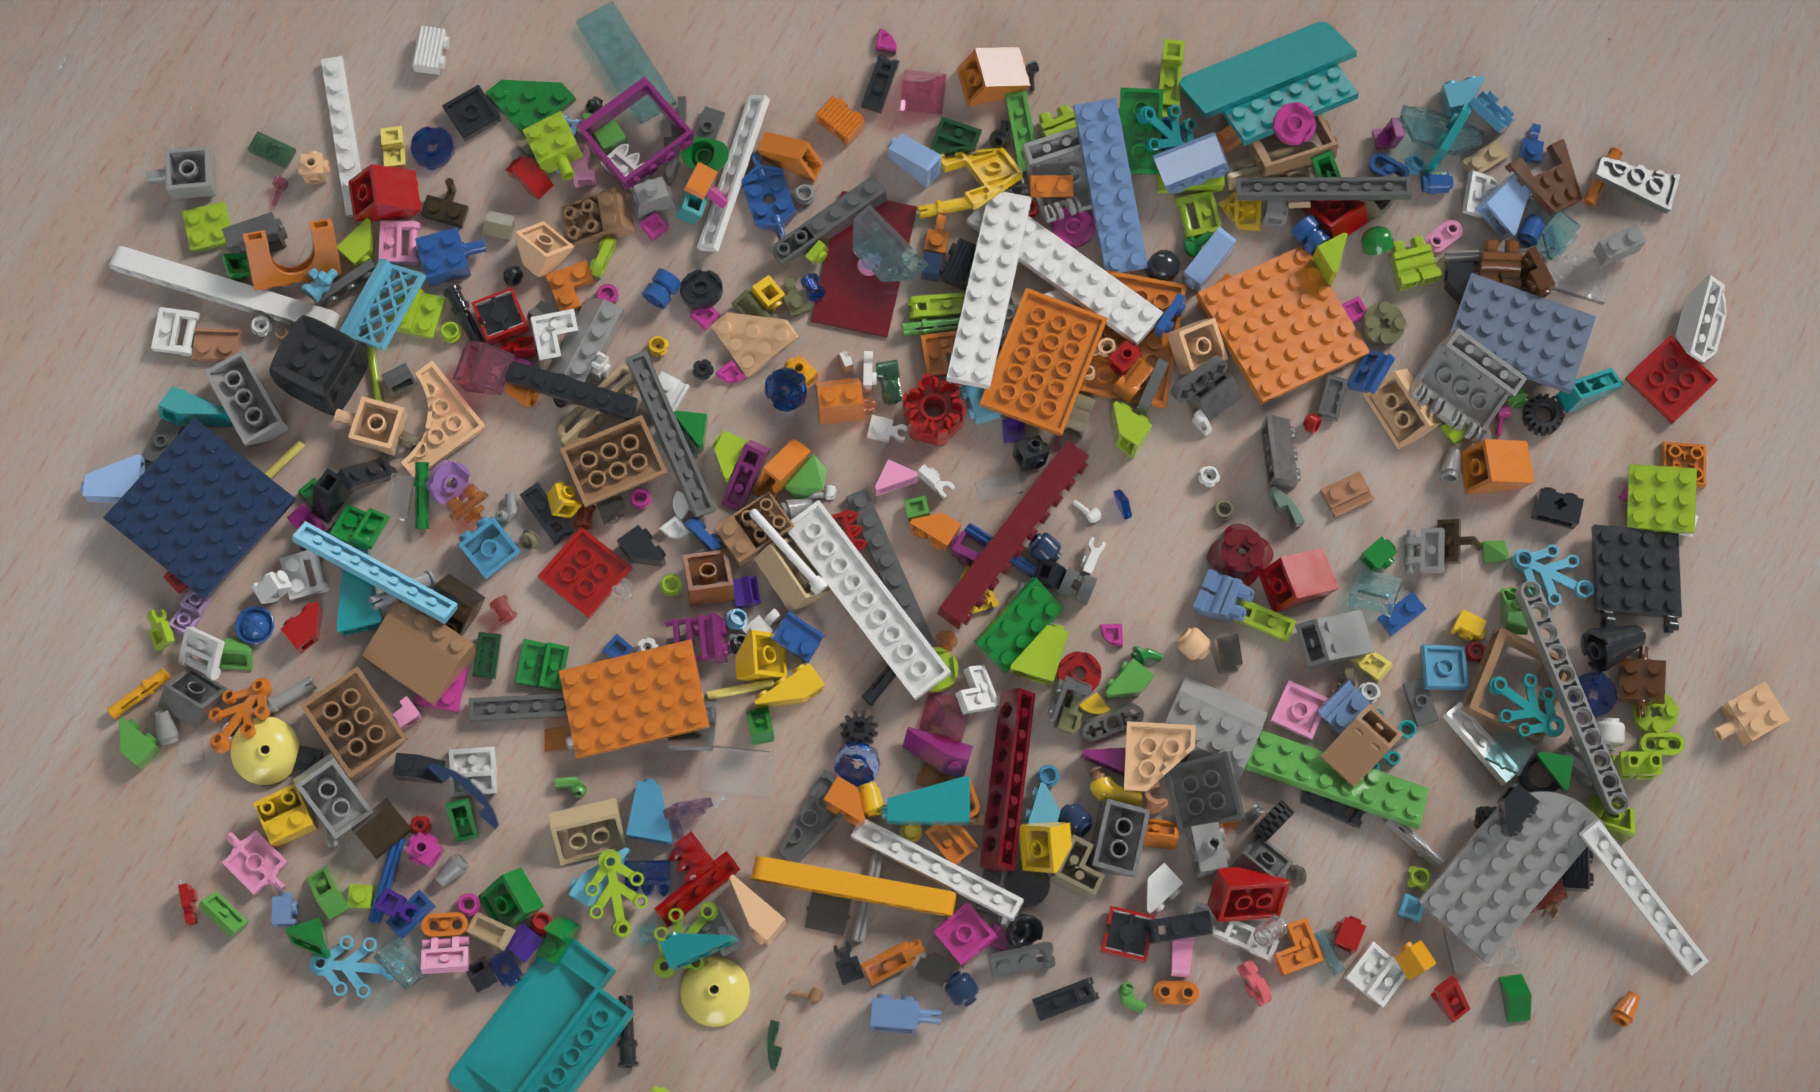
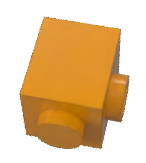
M800 355L795 359L793 357L790 358L784 365V376L802 394L818 379V372Z
M1422 940L1414 945L1411 941L1399 948L1401 953L1394 957L1409 981L1437 964Z

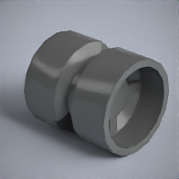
M1068 567L1058 594L1067 598L1073 596L1075 601L1087 605L1097 578L1087 574L1081 576L1080 571ZM1074 581L1080 582L1077 590L1071 588Z

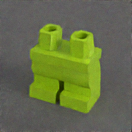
M1067 104L1057 108L1056 112L1059 116L1052 119L1049 112L1039 115L1040 135L1042 138L1077 127L1074 111Z
M1422 235L1411 238V249L1407 250L1403 241L1393 242L1392 256L1389 261L1392 265L1398 291L1414 288L1418 284L1422 286L1437 282L1442 276L1440 268L1436 265L1431 245H1426Z
M1620 751L1619 755L1611 756L1620 779H1632L1633 777L1634 779H1655L1663 774L1661 752Z

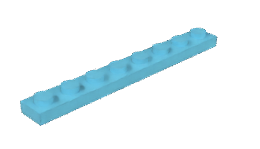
M306 521L292 536L294 543L444 624L457 610L458 604Z

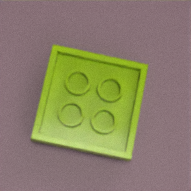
M1629 464L1626 527L1656 532L1694 534L1697 468Z

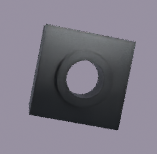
M1040 560L1033 577L1037 578L1043 586L1059 590L1067 569L1057 562Z
M485 956L469 964V971H466L477 993L498 982Z

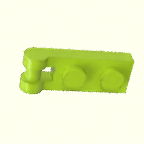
M966 292L909 297L908 305L911 307V312L909 313L910 320L919 321L929 318L961 316ZM926 304V310H920L919 306Z
M1241 600L1239 606L1245 607L1246 610L1251 611L1249 617L1245 616L1244 621L1233 620L1234 622L1244 624L1284 642L1289 641L1296 620L1256 603Z

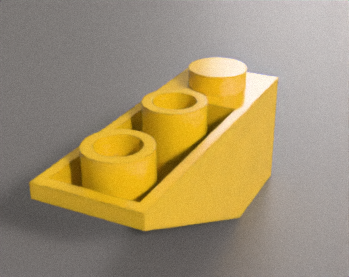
M810 663L806 666L801 664L792 671L793 675L787 679L782 677L775 682V687L770 691L764 690L755 697L757 700L754 701V706L756 709L808 702L825 690V683Z

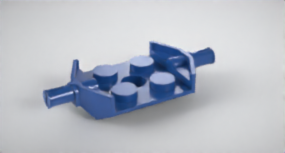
M756 153V157L755 154L751 155L755 167L741 180L755 226L761 229H773L776 231L779 241L782 237L786 236L784 226L793 220L797 215V211L783 174V168L764 165L760 153ZM766 196H773L775 202L773 204H766L763 199Z

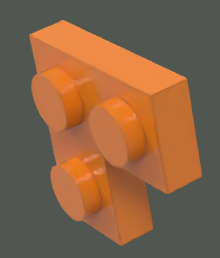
M587 260L546 274L559 311L570 309L576 311L581 309L575 289L594 282Z
M957 331L921 335L926 374H931L930 379L933 376L937 378L947 376L948 365L946 356L952 355Z
M1307 917L1284 926L1292 947L1273 954L1281 977L1324 961Z

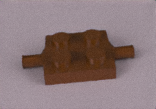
M1643 646L1639 648V658H1624L1620 661L1618 702L1635 704L1636 717L1639 718L1640 710H1642L1641 718L1646 716V705L1665 704L1666 660L1648 659L1649 648L1645 646L1644 654Z

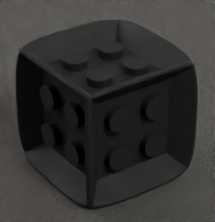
M302 315L293 324L275 353L269 373L275 384L292 397L323 413L335 416L337 409H344L361 382L369 359L363 346L347 334L320 320Z

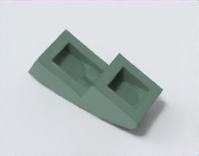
M1275 486L1271 487L1268 496L1275 512L1285 511L1293 530L1300 528L1305 520L1296 505L1280 489Z

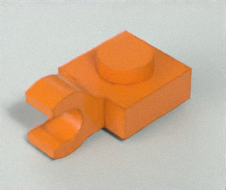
M938 215L935 230L928 229L924 252L945 256L949 233L944 232L946 216Z

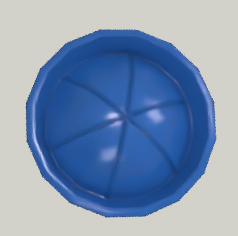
M259 606L243 610L235 622V631L238 638L251 645L266 641L274 630V619L271 613Z

